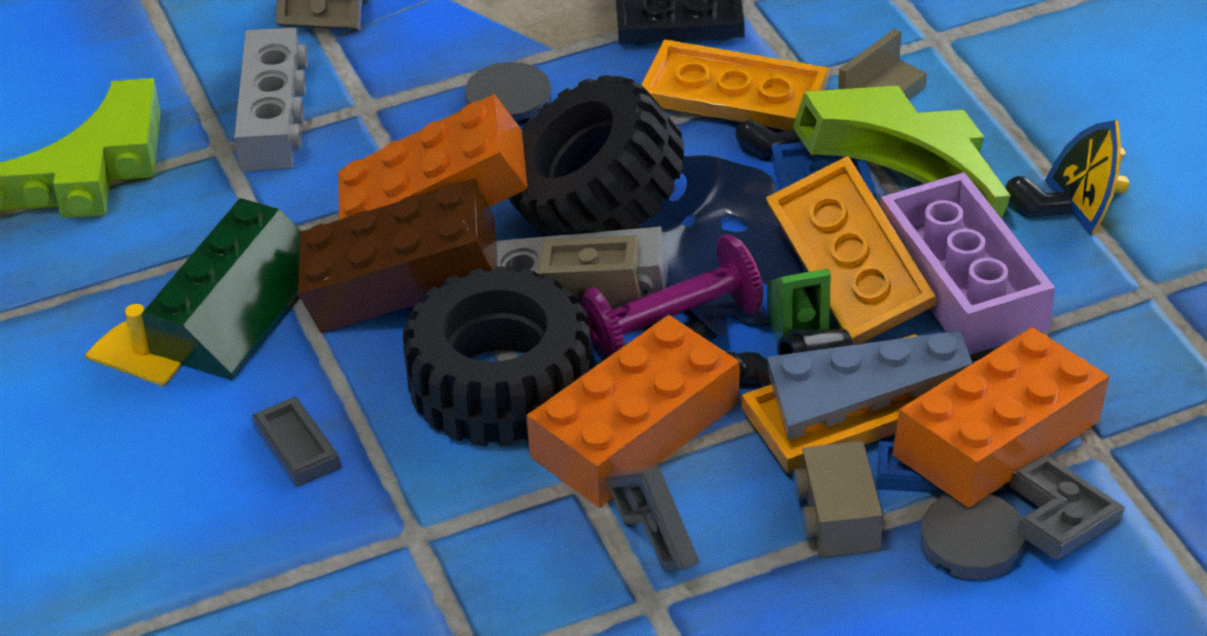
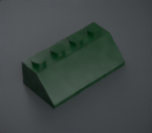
M239 198L142 312L150 353L180 362L182 365L233 380L299 297L301 230L280 209Z

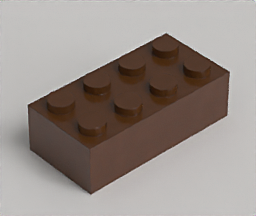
M471 179L458 184H450L439 190L416 197H407L393 204L370 211H361L353 216L327 224H318L310 229L301 231L298 295L320 333L411 307L418 302L422 303V297L434 286L440 289L443 287V282L446 279L458 275L459 278L467 276L469 270L483 268V272L496 271L495 218L476 180Z

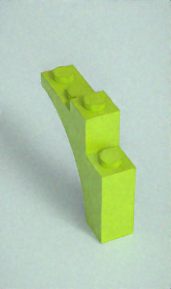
M155 79L111 81L108 93L99 108L73 132L36 152L0 162V211L59 207L61 218L106 215L110 181L154 178L161 116Z
M898 85L804 91L793 128L811 155L849 156L850 158L888 167L923 184L965 172L1002 219L1011 195L979 153L984 136L965 110L918 113Z

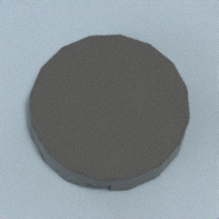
M504 62L492 64L478 70L468 79L465 87L467 105L495 94L517 124L518 120H524L528 117L529 120H533L540 113L538 110L546 102L549 104L551 102V86L548 77L540 69L525 63Z
M946 495L931 504L922 518L921 548L929 562L937 568L940 564L950 569V575L961 579L984 580L1003 575L1012 568V562L1017 560L1018 557L1020 559L1024 551L1025 538L1017 534L1021 517L1014 507L1002 498L988 495L970 508H967L952 496Z

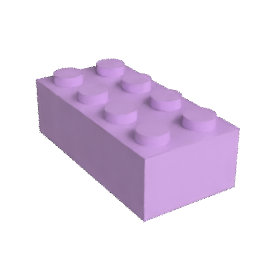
M965 172L881 197L880 207L935 294L937 305L930 308L931 312L946 332L961 331L969 355L1003 345L1031 327L1041 333L1050 330L1055 292L1054 285Z

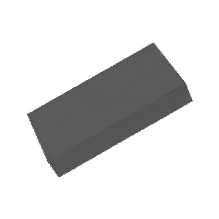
M296 396L252 414L254 428L295 487L341 468L339 455Z

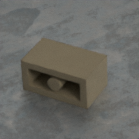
M856 441L802 447V468L794 469L795 493L798 500L806 499L807 506L802 508L804 532L806 538H815L819 558L881 551L883 515L864 442Z

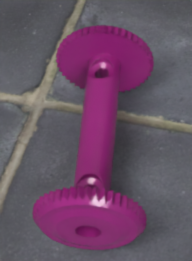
M729 234L721 236L716 244L719 268L707 271L614 310L608 304L605 296L600 293V290L595 287L587 289L582 297L581 306L585 309L588 317L590 340L600 358L604 361L625 346L624 335L655 324L667 315H677L727 293L731 294L737 306L745 311V313L753 314L759 311L764 296L763 284L757 265L748 248L742 241Z

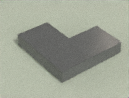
M1046 454L1013 472L1009 485L1013 490L1039 506L1038 509L1020 519L1017 534L1056 561L1119 523L1125 509L1120 503Z
M659 465L622 470L607 477V485L623 522L626 525L643 523L662 569L665 571L684 570L700 562Z

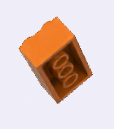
M495 94L480 101L471 102L462 110L440 121H433L422 130L401 140L392 141L383 149L361 160H354L346 165L345 168L339 170V220L353 216L361 211H370L399 202L407 197H416L442 189L450 184H458L471 179L476 180L489 207L528 189L522 130Z
M667 315L527 414L530 458L600 508L613 498L606 482L607 477L622 470L658 465L740 403L739 361L672 316Z
M1031 327L900 408L892 455L964 506L970 508L1011 481L1013 472L1044 454L1050 455L1097 424L1101 417L1109 375L1058 344L1047 335Z

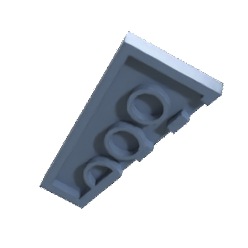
M958 330L767 357V372L787 440L803 436L804 428L823 422L826 427L846 421L847 413L867 406L873 412L890 406L891 400L894 397L906 393L913 397L923 395L973 363L961 331Z

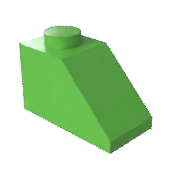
M828 269L789 275L767 281V317L777 342L780 337L787 336V333L792 329H829L831 274Z

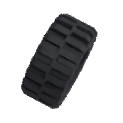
M604 75L599 76L597 81L586 79L578 82L577 87L573 89L566 88L558 93V98L550 104L546 102L538 110L540 113L533 120H528L522 128L528 189L510 197L509 201L542 237L642 228L641 224L649 217L653 219L661 210L660 204L663 200H669L675 190V179H680L683 170L682 160H684L682 133L650 93L633 79Z
M496 266V271L483 272V268L469 270L467 276L459 278L458 275L446 279L443 282V287L438 289L434 286L422 297V303L418 302L414 306L403 330V349L408 389L415 409L424 416L426 422L438 431L444 428V432L448 437L460 442L463 438L471 440L473 445L487 447L488 442H500V447L513 446L516 440L525 438L529 442L527 414L592 369L588 317L585 309L579 304V300L566 287L562 289L561 284L546 275L542 279L538 277L535 271L522 268L521 272L511 271L510 267ZM493 350H515L525 353L516 358L503 361L472 359V357Z

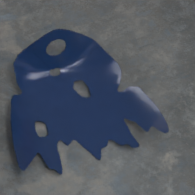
M684 156V160H682V174L685 175L687 180L684 194L675 201L664 199L660 204L661 210L653 219L649 217L641 224L642 228L661 227L668 259L667 284L669 287L719 268L716 244L718 239L726 234L739 239L748 248L757 265L762 283H767V281L779 277L800 274L804 271L801 261L768 207L766 197L777 192L772 177L760 169L738 164L717 156ZM693 214L696 220L695 224L691 227H685L682 224V220ZM729 214L741 219L749 228L742 232L728 231L722 229L719 221ZM730 293L689 309L708 328L722 337H725L726 315H731L750 325L757 323L763 325L770 324L760 311L753 314L745 313V311L737 306ZM705 317H709L713 321L715 326L708 323L705 320Z

